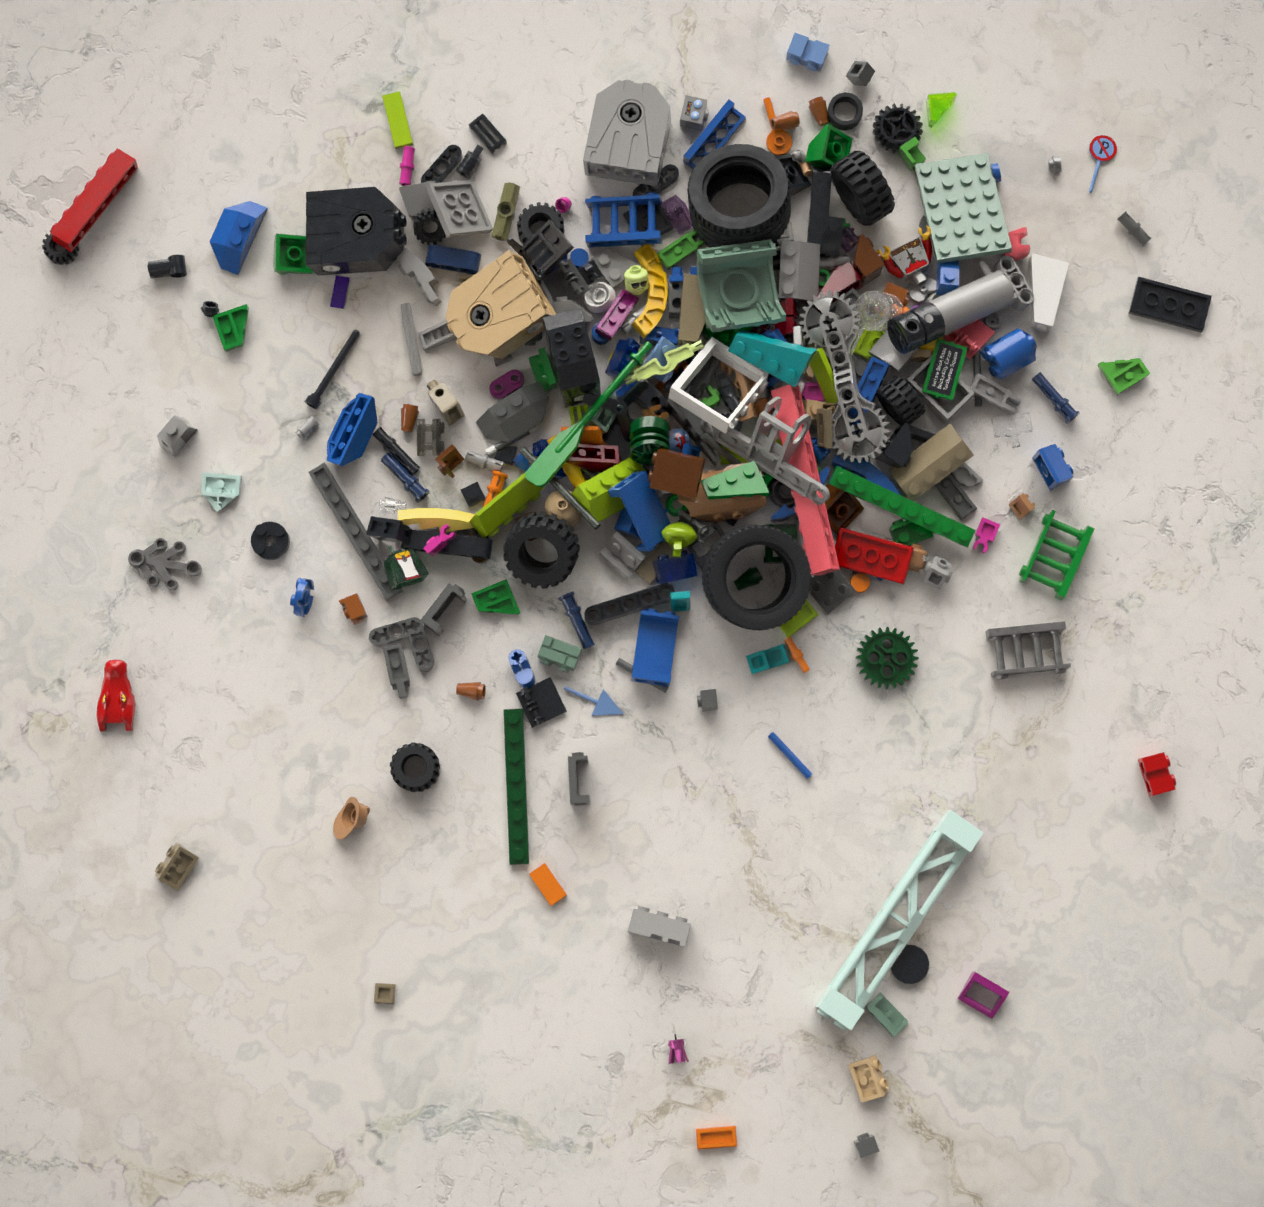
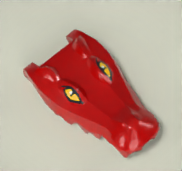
M117 659L109 660L105 663L104 680L97 703L96 716L100 732H106V723H125L126 731H133L136 703L132 694L130 680L127 677V663Z

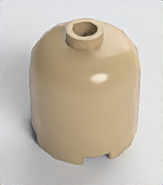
M557 490L552 492L546 499L545 512H547V515L556 514V518L560 520L562 518L567 521L566 525H571L572 527H576L581 521L582 516Z

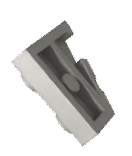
M608 248L603 249L591 258V260L594 259L604 279L613 289L624 282V273L631 266H641Z

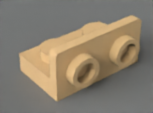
M876 1055L848 1064L861 1103L883 1097L889 1093L888 1081L883 1077L881 1071L882 1064Z

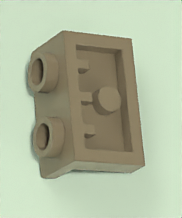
M176 842L174 846L172 845L168 849L164 862H160L156 867L155 876L158 880L178 891L199 857Z

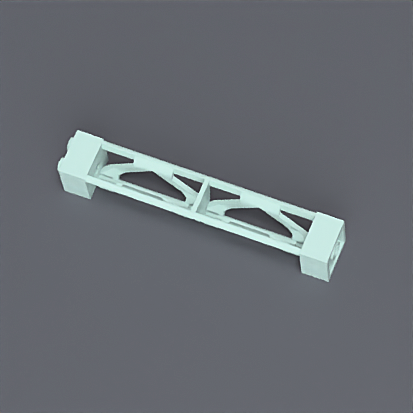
M952 810L944 814L852 953L815 1005L819 1008L817 1011L826 1019L832 1017L835 1020L833 1024L844 1031L846 1029H853L865 1011L863 1010L966 855L973 850L984 832ZM941 838L959 849L935 860H928V857ZM945 862H951V865L920 911H917L918 873ZM906 890H908V922L893 912V909ZM889 916L906 927L875 939V936ZM893 940H899L865 991V952ZM854 968L856 969V1004L838 992Z

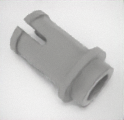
M310 416L300 428L297 427L295 433L302 440L308 439V435L320 424L315 418Z

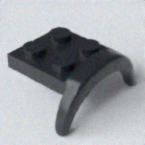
M550 219L523 246L512 238L507 239V243L524 258L539 281H542L574 248Z

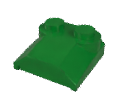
M276 233L273 259L274 272L281 275L288 273L313 274V271L306 266V236Z

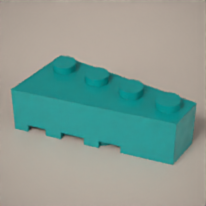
M741 330L735 335L728 351L787 384L796 387L801 382L817 349L806 348L799 344H791L780 339H772L765 335Z

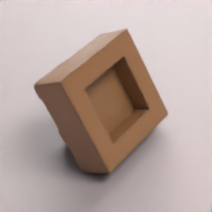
M1022 493L1009 504L1019 519H1022L1035 509V503L1031 504L1028 500V494Z

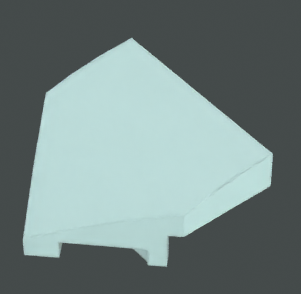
M202 473L201 494L219 512L240 495L242 476Z

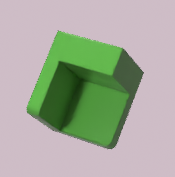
M916 137L903 144L898 151V154L910 170H913L916 164L923 163L926 160L925 156L918 149L919 141Z

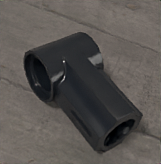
M171 255L168 259L148 261L147 267L151 279L167 276L181 278L187 275L184 255Z

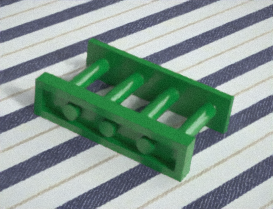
M1052 510L1049 514H1045L1041 524L1044 526L1027 565H1023L1019 572V576H1021L1019 582L1023 583L1027 577L1053 588L1056 592L1055 598L1063 600L1095 528L1087 526L1084 530L1075 529L1053 519L1056 511ZM1049 526L1077 537L1076 540H1079L1077 546L1072 548L1045 536ZM1044 543L1069 554V557H1071L1069 564L1066 563L1064 565L1039 554L1038 551L1041 544ZM1034 561H1039L1061 571V574L1064 575L1062 581L1056 582L1032 571L1031 567Z

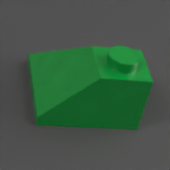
M830 124L825 125L809 143L805 162L813 167L831 168L834 163L850 154L852 138Z

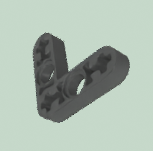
M413 617L371 630L369 633V640L374 646H383L409 638L418 669L428 672L433 668V656L424 625L419 618ZM412 622L420 624L417 627V631L408 629L409 634L405 635L403 624H406V627L412 626ZM400 627L402 630L401 635L393 637L391 635L392 628ZM387 629V634L390 637L389 640H387L386 636L381 637L380 642L373 640L375 633L378 632L380 635L386 634L384 630ZM419 639L425 641V647L422 650H417L414 645ZM428 651V654H424L426 660H430V663H428L427 668H425L423 665L420 666V663H422L423 660L422 656L420 655L417 657V654H422Z

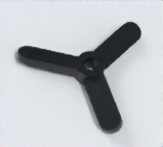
M646 379L639 380L622 397L616 399L609 398L601 407L612 410L617 414L623 436L628 441H630L629 427L631 424L628 406L649 387ZM586 393L583 396V402L593 406L600 395Z

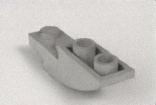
M403 247V251L397 257L400 265H398L403 275L407 274L410 278L414 277L417 285L423 287L425 291L423 296L428 303L431 302L435 306L440 304L441 300L433 288L439 281L415 254Z

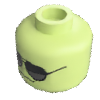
M638 265L631 266L624 273L625 289L633 295L643 294L649 287L647 270Z

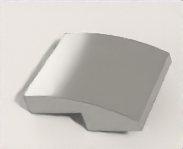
M886 331L871 348L869 354L888 363L893 370L899 373L919 348L906 354L898 352L890 341L888 331Z

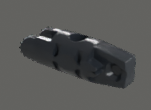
M724 370L715 374V379L724 405L733 413L740 404L741 398L736 391L734 383Z

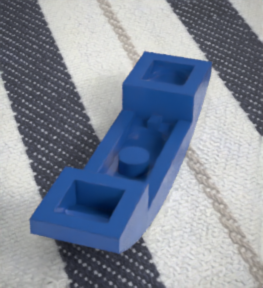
M828 467L819 473L820 482L823 485L830 470ZM784 504L771 516L770 521L775 523L795 516V506L789 509Z

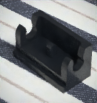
M371 516L366 535L377 540L408 544L409 538L404 536V531H410L411 529L403 524L401 520Z

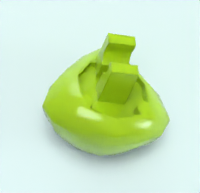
M674 522L666 526L661 532L663 538L673 547L674 557H681L682 548L694 543L698 537L694 529L684 522Z

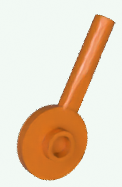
M767 97L763 101L771 126V119L776 116L771 99ZM772 129V132L767 136L766 146L772 154L784 155L791 149L792 137L783 129Z

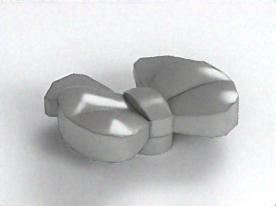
M924 274L927 278L924 284L917 287L909 283L906 287L908 290L907 294H910L911 299L915 303H924L925 295L929 292H936V281L927 274Z

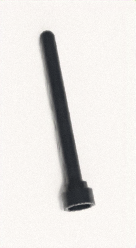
M354 330L316 391L305 399L304 402L308 406L316 410L321 404L320 397L359 337L360 332L358 330Z

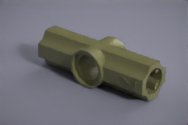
M504 183L492 232V238L496 240L507 241L520 192V186L515 183ZM504 209L511 211L507 215L501 213Z

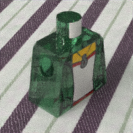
M394 543L388 547L391 555L384 561V567L391 591L423 582L429 575L413 549L402 551L399 543Z

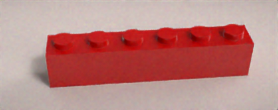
M118 148L110 153L106 163L100 166L94 178L86 183L83 192L78 194L71 207L63 212L60 221L52 226L50 234L53 241L72 252L138 169L136 159Z

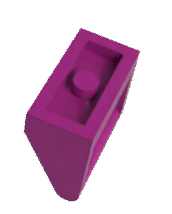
M972 971L957 999L993 1019L1007 998L1009 991ZM973 982L999 996L992 1010L966 995Z

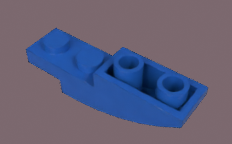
M836 454L834 455L831 462L834 470L838 466L900 495L890 479L871 463L866 462L864 459L862 463H858L857 458L854 462H851L847 459L844 460Z

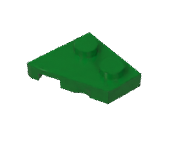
M247 304L213 315L225 352L244 345L249 311Z
M507 579L471 593L478 612L521 614Z

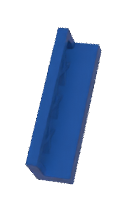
M730 99L727 100L683 155V162L693 170L696 166L693 163L696 157H705L710 153L705 151L707 143H715L716 149L723 147L746 119V116L734 108L735 103ZM731 113L739 118L737 123L728 124L727 118ZM726 128L727 135L724 138H717L716 132L718 129Z
M871 357L858 384L859 393L866 400L874 401L877 390L881 387L888 372V363ZM855 408L850 410V416L853 419L858 416V411ZM861 420L857 422H852V424L854 425L857 423H861ZM858 428L857 431H855V432H856V435L859 434V431H860L859 428Z

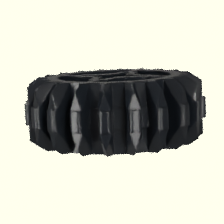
M894 103L892 104V109L887 105L885 111L881 109L879 115L875 116L876 122H873L872 126L875 129L872 133L877 135L875 141H880V147L886 146L885 151L891 148L894 154L896 149L899 150L903 144L914 137L920 141L921 137L919 135L923 133V130L920 128H922L923 123L919 122L920 116H915L916 110L909 111L910 106H907L905 109L902 103L899 107ZM905 120H907L910 123L912 131L909 130L908 126H906ZM901 123L899 131L897 130L894 134L896 127ZM883 126L890 132V137L884 132Z

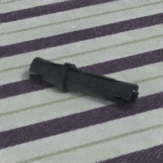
M379 427L372 434L384 446L383 449L389 451L411 475H414L420 469V466L412 460L396 443V440L391 438L382 427Z

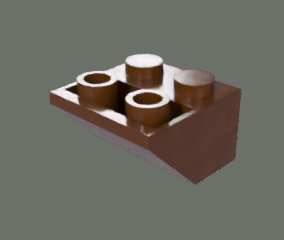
M863 234L859 236L853 261V267L862 277V287L879 277L884 267L882 255L875 252L872 241Z

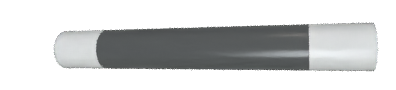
M536 426L511 443L501 441L486 449V452L491 456L539 429Z

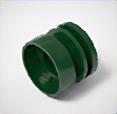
M644 416L631 422L629 427L631 459L642 465H654L652 463L654 452H657L660 448L670 450L668 422L656 416Z

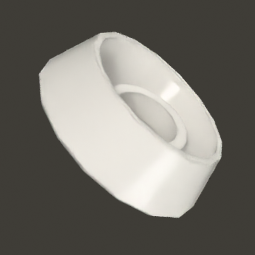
M592 283L589 285L590 290L584 294L585 306L593 313L605 312L615 301V291L606 283Z

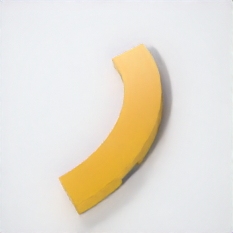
M650 244L642 246L633 254L642 268L647 270L649 278L646 306L642 314L631 324L643 339L659 323L665 311L668 298L666 273L663 271L659 256Z

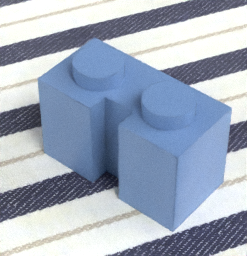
M794 33L787 51L786 60H789L794 65L806 66L811 71L821 72L830 45L818 40L812 41L809 40V37Z

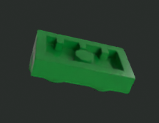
M545 347L538 349V355L529 357V362L535 381H539L544 390L549 391L558 387Z
M903 519L893 522V526L889 529L894 542L907 546L934 536L931 531L907 520L903 521Z

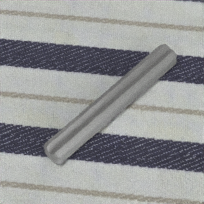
M410 303L401 304V312L413 376H419L422 374L412 309Z

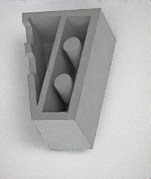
M638 906V909H633L628 932L685 947L691 926L690 923H687L688 919L676 916V919L668 918L669 914L657 911V914L649 913L650 909Z

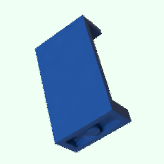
M646 471L633 472L609 489L608 493L610 497L621 498L642 541L636 549L649 552L656 548L655 545L659 542L666 541L661 532L671 523L655 489L649 488L650 482H648Z
M655 609L641 610L631 676L632 682L669 687L677 626L680 617L676 613L669 611L657 613Z

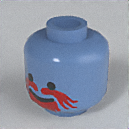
M683 428L669 430V448L671 451L682 453L684 443L691 445L688 431H684Z

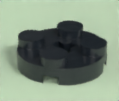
M264 522L257 525L251 535V546L254 552L265 560L280 558V556L286 553L290 545L289 534L282 525L276 522ZM269 536L275 539L271 546H268V543L265 542Z

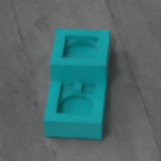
M784 644L746 656L751 674L790 663Z

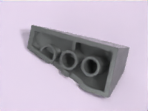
M669 398L667 400V408L672 412L671 415L685 431H688L690 438L698 447H701V451L715 467L718 464L715 451L701 439L705 434L702 431L703 429H701L702 419Z

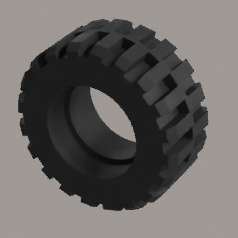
M853 151L832 165L830 175L833 185L847 210L851 212L852 216L859 223H862L864 226H871L893 211L895 202L891 188L888 186L886 178H884L876 163L865 152Z
M533 512L528 517L524 515L513 525L505 539L503 558L505 562L508 561L506 567L508 571L512 570V576L515 579H521V583L524 585L528 583L531 584L532 588L541 586L542 589H547L549 585L555 587L559 582H564L577 562L580 545L577 544L578 536L576 534L573 535V527L571 525L567 526L565 519L562 518L560 520L556 518V514L552 513L550 516L547 515V512H540L537 515L536 512ZM531 538H542L549 541L555 547L558 559L552 562L537 561L527 552L525 541Z

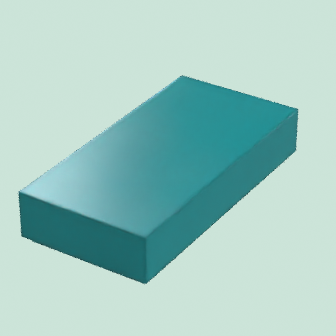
M690 591L670 593L672 612L690 610Z

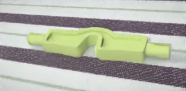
M701 340L692 345L687 343L664 354L667 361L666 366H661L657 358L650 360L643 366L633 371L634 374L625 378L626 385L628 386L637 380L648 379L654 375L670 373L678 363L694 355L693 352L704 348Z

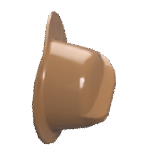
M355 797L348 798L335 818L333 825L334 836L342 840L352 830L364 827L370 808L359 803Z

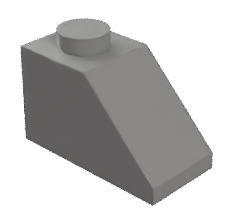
M567 296L556 297V301L552 302V307L556 314L581 308L585 322L593 320V316L573 299H567Z

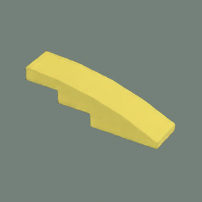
M417 508L399 510L398 520L403 521L405 525L419 524L420 530L439 527L440 531L441 527L447 524L450 528L446 532L474 528L469 521L475 514L449 509Z

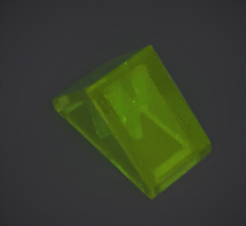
M955 92L928 94L926 107L930 128L937 123L955 102L957 97Z

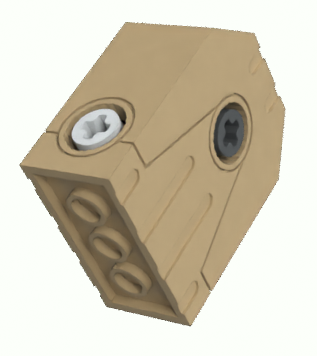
M508 250L451 291L445 318L449 323L447 324L448 329L457 337L456 342L462 350L504 359L545 330L543 317L555 315L556 313L524 258Z

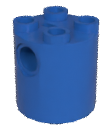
M1017 328L986 345L980 353L983 359L987 360L991 366L988 368L990 374L1002 380L1036 361L1037 345L1030 334Z

